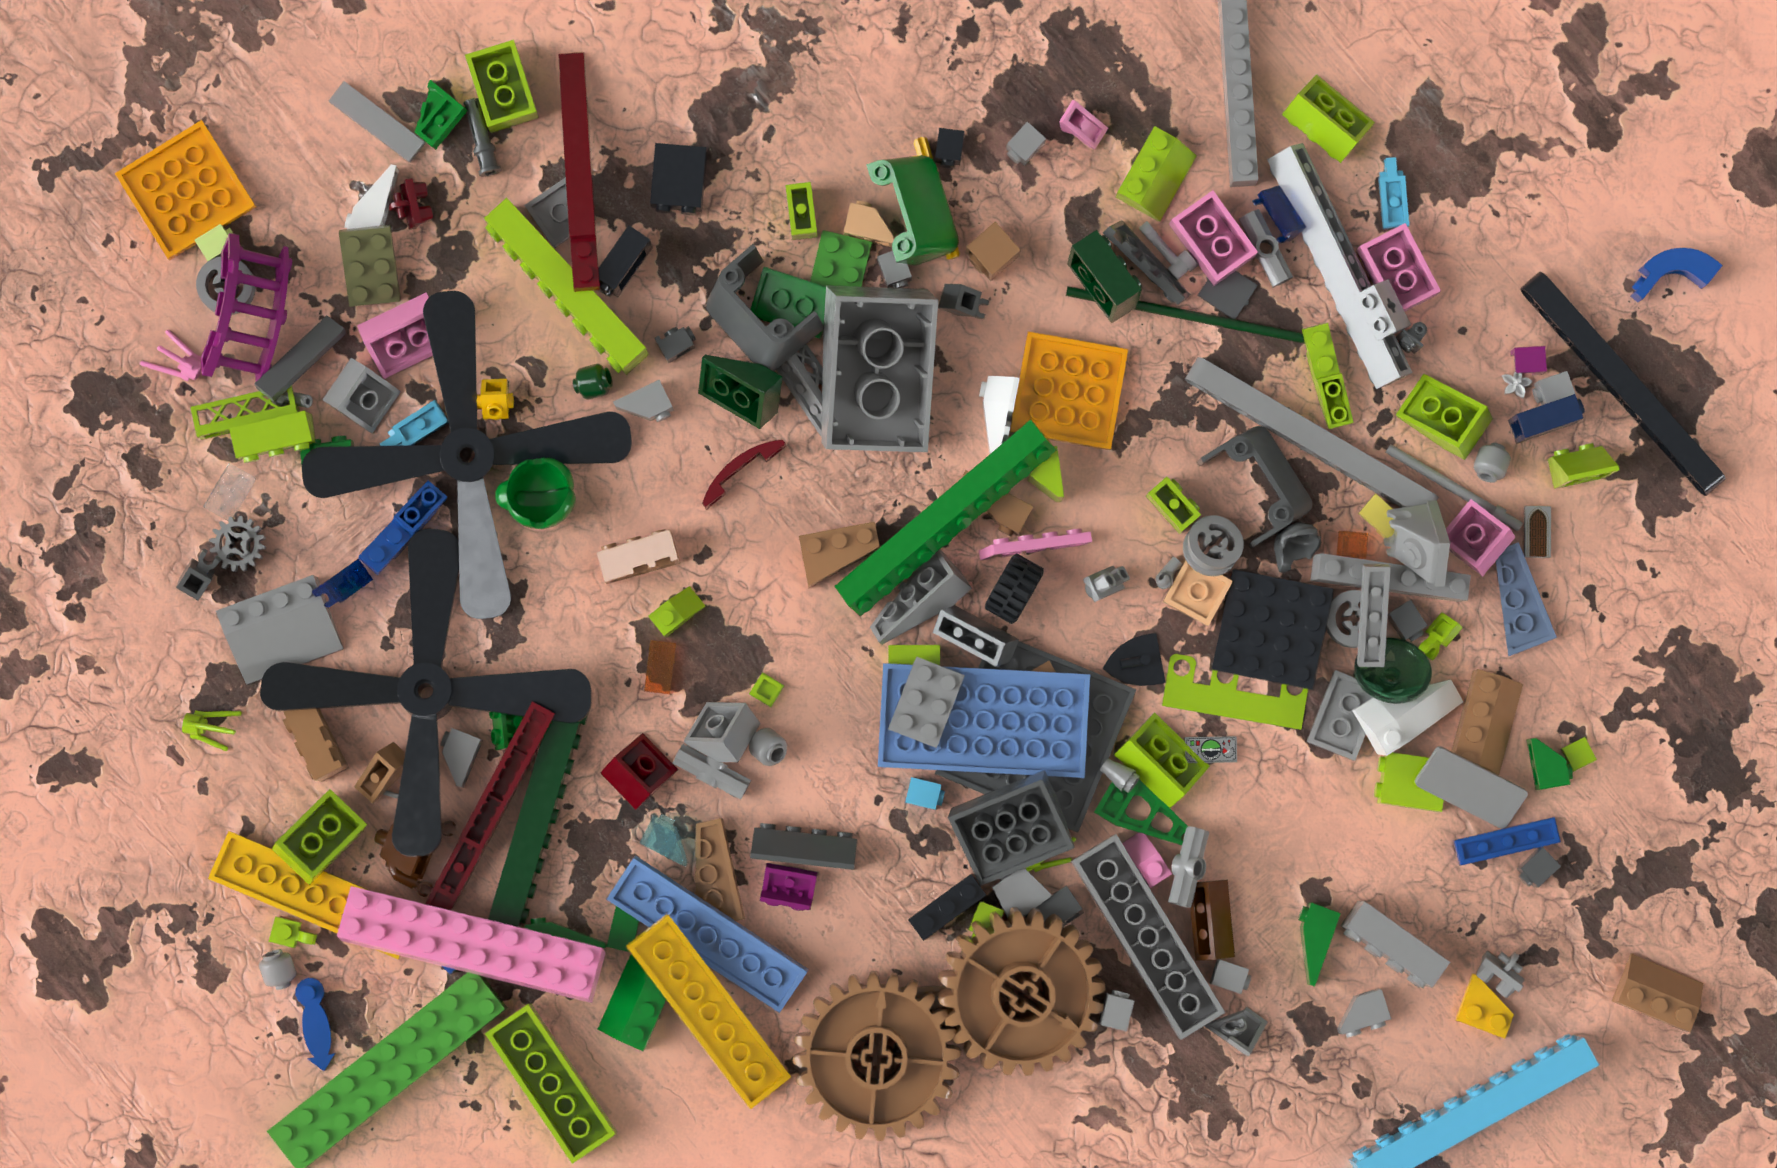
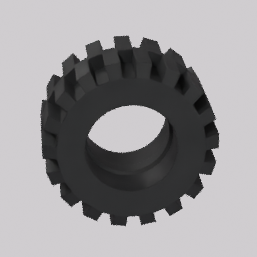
M1017 553L1013 555L988 597L985 609L1010 624L1015 623L1042 578L1044 568Z

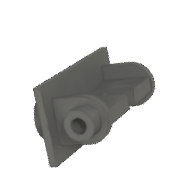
M1417 322L1408 331L1403 329L1396 336L1401 349L1407 353L1412 352L1414 354L1423 347L1420 341L1427 333V327L1424 323Z

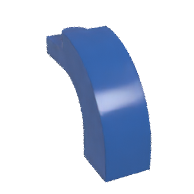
M1674 248L1663 251L1652 257L1638 270L1645 278L1641 275L1634 283L1632 288L1635 291L1630 297L1636 302H1640L1662 276L1668 274L1682 275L1702 289L1708 285L1723 265L1710 255L1696 249Z

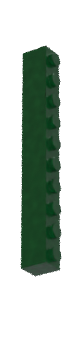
M588 715L582 721L573 724L552 721L541 741L488 920L519 928L521 923L526 924L530 909L526 908L529 898L533 899L536 893L537 884L534 883L536 873L541 874L545 859H542L541 856L544 848L548 849L552 839V834H549L551 823L556 824L560 812L559 809H556L558 799L563 800L567 785L563 784L566 774L570 775L575 760L571 759L573 749L578 750L582 735L578 734L581 724L586 725Z

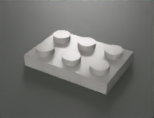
M916 656L888 729L937 748L965 675Z
M1334 670L1306 742L1355 761L1366 733L1352 710L1369 699L1380 696L1383 689Z

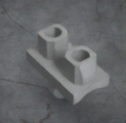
M1113 565L1084 578L1083 581L1086 593L1096 602L1124 589L1123 583L1130 580V577L1124 566L1115 569Z
M1486 951L1482 956L1477 977L1488 983L1494 974L1502 980L1496 986V990L1505 998L1510 996L1515 990L1519 992L1524 987L1522 984L1524 978L1518 974L1523 967L1516 963L1519 958L1517 953L1514 952L1508 957L1501 952L1498 958Z

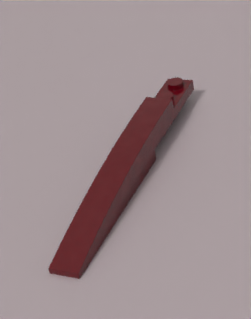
M584 52L558 54L574 292L600 290Z
M533 701L530 704L463 829L456 847L425 902L426 905L452 911L555 716V713Z

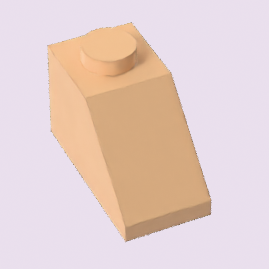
M857 201L856 204L850 203L844 235L892 247L895 238L876 208H872V204L865 201Z

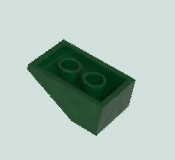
M705 354L701 362L698 394L756 428L761 429L778 413L783 377L761 364Z

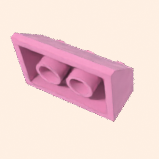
M427 293L357 325L362 340L383 379L433 356L423 316V307L429 298Z

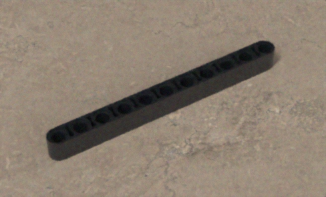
M1539 271L1520 288L1530 304L1702 495H1709L1726 479L1717 465L1543 272Z

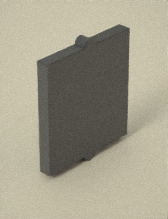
M1235 271L1215 286L1206 277L1207 282L1197 296L1231 319H1235L1244 305L1247 306L1249 304L1248 299L1258 285Z

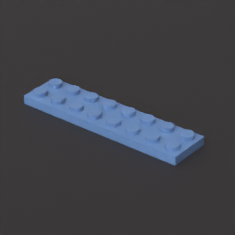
M636 855L606 899L648 927H651L668 914L707 966L779 1013L809 970Z

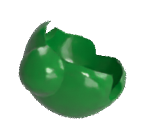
M528 459L517 465L512 470L509 479L497 487L495 499L502 509L508 510L512 518L523 526L533 529L554 527L570 515L576 503V496L573 490V476L569 468L556 459Z

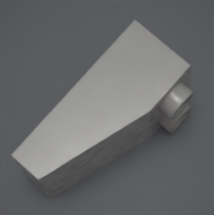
M826 285L823 330L821 440L826 449L928 452L938 299L928 289Z

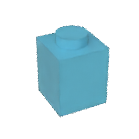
M911 777L905 803L936 810L937 805L942 806L945 791L940 790L942 784Z

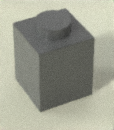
M1411 600L1388 613L1387 616L1402 641L1408 638L1411 642L1424 634L1422 629L1428 626Z
M1538 847L1516 869L1521 873L1518 877L1528 887L1531 885L1533 887H1540L1561 865L1543 847Z

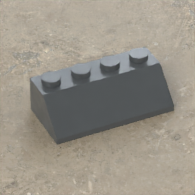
M760 823V828L754 827L750 854L752 859L854 870L857 839L852 838L853 833L837 832L836 837L827 836V830L812 829L811 834L801 833V827L786 826V831L775 830L776 825Z

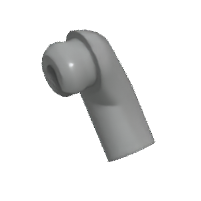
M287 391L273 403L278 407L290 404ZM294 392L297 406L309 408L312 405L313 399L310 395Z

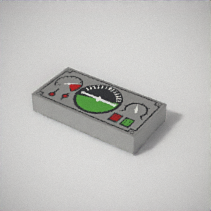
M1236 736L1184 737L1185 743L1205 763L1237 762ZM1185 751V758L1188 763H1198Z

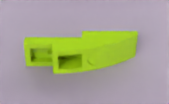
M1328 323L1303 328L1302 332L1307 349L1306 356L1328 429L1354 423Z

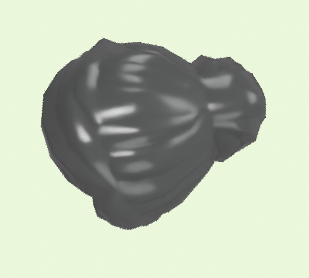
M1294 523L1277 534L1274 541V552L1279 572L1285 573L1290 571L1294 560L1311 559L1314 553L1321 547L1322 541L1318 534V529L1312 524Z

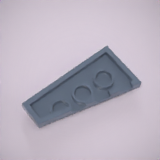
M1519 542L1508 546L1496 560V568L1509 657L1553 640L1557 636Z

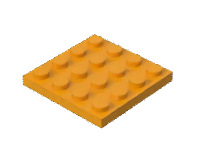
M202 120L114 173L169 261L196 245L195 239L219 224L225 227L256 208L253 200Z
M1028 331L1010 433H1015L1029 420H1032L1049 440L1111 450L1128 349Z

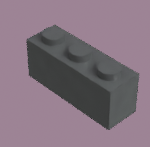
M957 606L941 609L933 630L934 634L996 667L1011 662L1019 641L1018 638Z

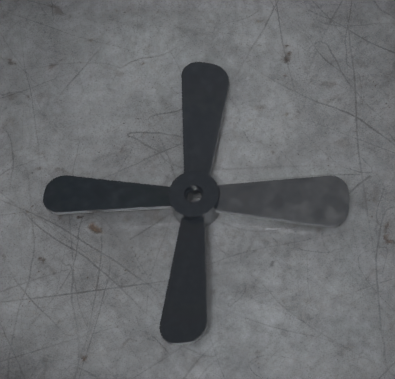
M460 291L437 292L426 300L423 307V316L451 433L444 439L442 445L315 448L308 452L303 459V484L311 495L318 498H328L446 471L447 474L457 480L460 604L464 612L470 617L476 619L494 618L502 615L508 609L511 602V593L483 477L489 473L493 465H519L528 459L553 458L563 464L617 463L626 458L631 450V431L628 421L621 414L604 412L489 439L484 433L477 430L475 306L472 300ZM464 448L474 450L475 457L471 462L466 463L461 460L460 453Z
M439 529L419 530L411 537L408 543L414 665L409 667L400 678L281 662L272 665L266 670L262 677L260 689L262 702L274 711L401 703L411 715V722L392 830V842L396 850L405 856H427L433 853L441 843L442 819L438 719L444 717L452 707L524 717L533 701L555 713L552 721L569 724L582 721L591 709L592 690L590 682L582 672L576 669L450 678L442 669L459 575V540L452 533ZM425 687L433 688V694L429 698L421 697V691Z

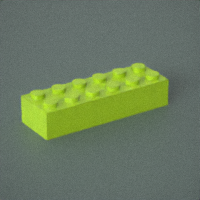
M531 1003L485 1033L572 1164L617 1133V1130Z

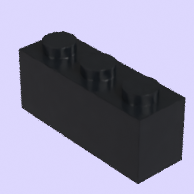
M969 874L910 917L908 921L924 941L986 896V894L972 874Z

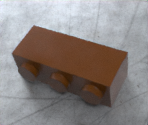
M1228 880L1197 882L1190 907L1195 961L1235 957Z

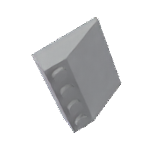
M315 575L216 611L226 640L246 685L262 680L266 670L274 664L281 662L305 664L344 649L320 582Z

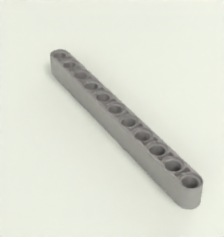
M1197 357L1185 377V380L1192 386L1401 508L1426 504L1427 501H1437L1439 498L1428 489L1201 357Z

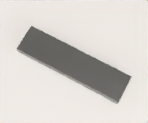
M329 316L324 317L254 383L256 389L275 402L346 334L345 329Z

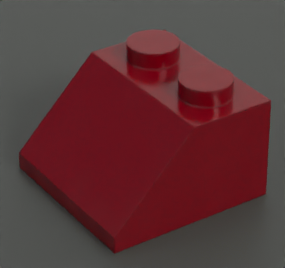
M642 733L619 752L600 774L636 810L679 769Z

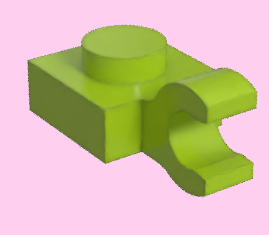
M1441 612L1425 631L1429 637L1420 644L1419 649L1425 653L1424 655L1427 658L1434 660L1439 653L1440 645L1442 644L1447 647L1462 630V626Z
M275 916L269 942L291 948H296L297 941L315 945L317 934L301 931V922Z

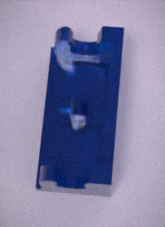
M1280 185L1261 191L1258 194L1259 198L1252 201L1255 206L1264 205L1283 236L1276 238L1279 244L1292 241L1306 228Z
M358 558L314 589L312 593L315 597L325 593L329 600L324 606L331 607L337 602L342 603L371 582L373 578Z

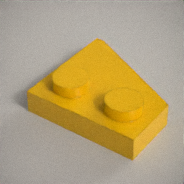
M1472 973L1455 1020L1505 1039L1514 1014L1476 974Z

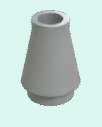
M1109 758L1100 769L1121 792L1126 791L1130 793L1140 778L1136 774V770L1114 762Z

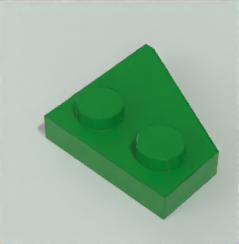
M430 80L427 85L429 93L426 102L422 103L421 117L417 122L415 133L436 150L468 110Z

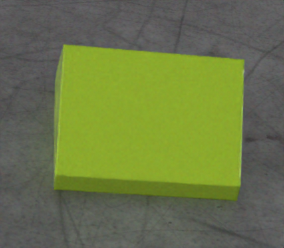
M1054 446L1056 451L1048 460L1042 462L1033 470L1028 481L1055 502H1061L1064 498L1058 448Z

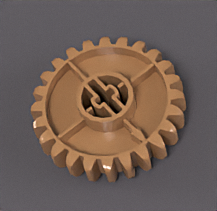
M1012 907L1008 914V920L1003 921L1000 915L994 911L990 913L989 920L991 926L985 928L979 921H974L971 925L975 936L970 939L966 935H958L956 940L962 951L960 953L948 951L944 956L953 970H943L938 974L940 982L948 987L937 993L938 1002L948 1007L949 1014L943 1023L947 1026L956 1027L957 1033L952 1039L953 1042L956 1044L965 1042L963 1050L970 1059L981 1054L980 1061L986 1069L993 1068L999 1060L1000 1068L1004 1075H1011L1016 1064H1019L1024 1075L1030 1076L1034 1071V1063L1037 1062L1041 1064L1046 1072L1053 1069L1052 1057L1057 1055L1065 1063L1071 1060L1068 1050L1071 1044L1080 1049L1086 1046V1042L1080 1034L1082 1030L1095 1032L1098 1027L1091 1018L1090 1013H1100L1104 1010V1004L1100 999L1093 996L1102 993L1106 988L1103 980L1095 977L1102 970V965L1098 959L1089 957L1093 947L1087 940L1078 941L1079 930L1074 925H1068L1062 929V920L1058 915L1052 914L1044 922L1040 910L1032 908L1027 918L1024 919L1019 909ZM1040 976L1043 980V992L1038 990L1033 982H1037ZM1008 980L1022 990L1026 987L1030 995L1039 1001L1035 1003L1021 993L1016 995L1013 989L1005 984L1004 981ZM999 991L1004 993L1008 999L1003 1007L999 1003Z
M871 971L867 985L863 986L859 978L852 974L849 976V990L846 992L838 984H831L829 990L832 1001L829 1002L820 996L816 997L813 1004L820 1015L804 1014L801 1021L811 1032L797 1033L794 1039L797 1045L807 1049V1051L799 1052L793 1056L794 1065L807 1067V1070L798 1075L796 1079L799 1086H813L806 1095L805 1102L811 1105L822 1101L823 1105L819 1113V1119L824 1121L834 1114L837 1115L836 1131L841 1133L850 1123L854 1124L855 1136L860 1140L866 1135L868 1128L874 1129V1134L878 1141L884 1140L887 1127H892L899 1138L904 1137L905 1122L910 1121L918 1129L923 1128V1110L935 1116L940 1113V1106L935 1096L949 1099L953 1094L950 1086L943 1080H952L959 1077V1069L947 1063V1061L959 1058L961 1056V1049L958 1046L946 1044V1042L955 1037L957 1029L955 1026L941 1027L940 1025L948 1016V1009L942 1007L932 1011L930 1008L935 1000V994L929 991L918 998L916 996L918 982L914 979L908 982L904 989L899 988L898 974L894 972L888 977L886 984H880L877 972ZM875 1033L883 1034L881 1055H888V1058H881L879 1078L871 1077L873 1057L866 1056V1053H873ZM870 1034L869 1044H864L861 1054L862 1066L867 1067V1076H865L857 1069L853 1062V1059H858L859 1049H853V1046L860 1038ZM887 1035H889L897 1042L902 1053H895V1062L901 1064L894 1073L884 1078V1068H890L893 1057L891 1045H886Z

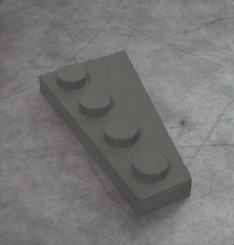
M1122 220L1109 226L1103 232L1115 246L1147 275L1151 282L1164 291L1163 294L1170 302H1175L1179 305L1191 295Z

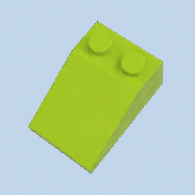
M1426 374L1422 375L1396 413L1399 419L1443 449L1464 460L1493 420L1487 406Z
M1594 443L1579 446V451L1571 453L1569 448L1554 451V456L1547 459L1554 489L1604 479L1619 471L1618 464L1604 447H1594Z

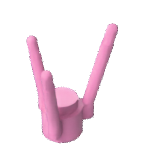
M166 330V334L190 357L185 355L181 358L162 346H158L157 349L179 363L178 369L181 372L141 361L140 365L180 377L187 382L189 379L195 381L202 372L201 357L195 354L170 330Z

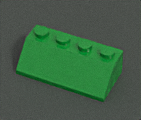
M632 954L629 956L597 1030L624 1044L644 1051L667 1000Z

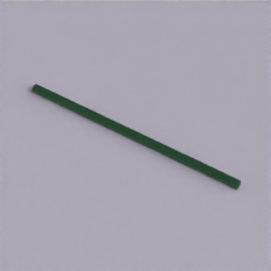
M1067 286L1066 296L1095 302L1087 290ZM1140 300L1137 307L1133 309L1305 344L1303 333Z

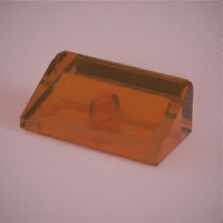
M1338 531L1337 556L1366 560L1368 533Z

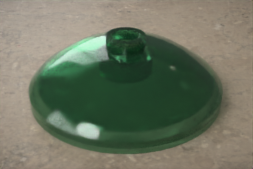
M1386 638L1384 667H1359L1357 665V656L1354 664L1355 678L1360 687L1373 698L1386 703L1401 704L1419 698L1429 687L1432 677L1431 664L1424 652L1414 644L1398 638Z

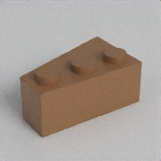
M875 522L800 535L799 540L808 588L813 587L878 550L880 546Z
M320 709L283 712L286 717L283 719L284 725L289 733H293L297 741L294 743L300 756L304 757L307 771L314 781L323 782L349 768Z

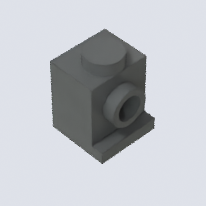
M689 326L685 329L684 327L681 329L677 327L672 328L664 334L665 338L662 340L659 336L655 337V341L668 363L695 348L693 341L696 338Z

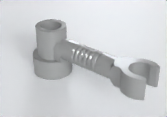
M1147 221L1139 227V230L1171 264L1168 270L1177 280L1188 270L1191 272L1198 266V263L1186 250L1179 256H1176Z

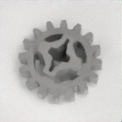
M239 516L237 522H235L233 517H229L228 524L220 521L221 529L212 530L217 536L216 538L209 539V542L215 544V547L211 548L210 552L218 554L217 556L220 557L219 562L223 560L222 568L227 569L231 565V570L237 572L238 566H240L242 571L245 572L247 571L248 564L256 567L257 565L254 560L256 558L263 559L259 552L267 548L261 544V541L265 540L266 536L258 535L262 528L260 526L253 528L254 521L251 519L245 523L243 516ZM242 527L246 528L247 531L236 533L233 528ZM225 536V537H226L225 546L222 547V546H221L222 539H223V537ZM233 537L240 541L243 540L240 543L243 551L233 548L236 545ZM254 541V549L251 553L250 544ZM234 555H240V557H242L243 560L232 561L228 558L233 557Z

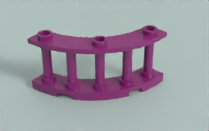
M228 234L221 251L220 278L225 279L224 292L220 291L218 293L215 315L219 316L216 331L210 330L201 356L202 375L212 377L215 368L223 366L254 373L256 381H258L272 367L271 361L280 328L287 319V310H284L288 274L292 267V258H289L287 246H283L279 257H273L244 250L240 246L239 235ZM246 260L275 267V281L242 273V270H239V261ZM241 283L275 291L273 308L269 309L238 302V299L235 298L237 285ZM240 312L270 319L266 338L231 330V327H229L231 314ZM230 340L263 348L258 364L223 356L221 351L224 342Z

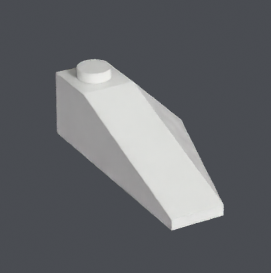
M988 376L987 382L982 381L979 396L984 397L983 410L989 454L1008 439L1020 378Z
M1446 680L1409 690L1376 696L1352 711L1376 753L1387 756L1410 742L1464 701L1452 680Z

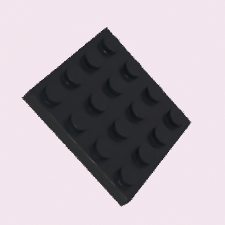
M1233 569L1231 575L1233 582L1227 594L1212 670L1314 690L1334 589Z

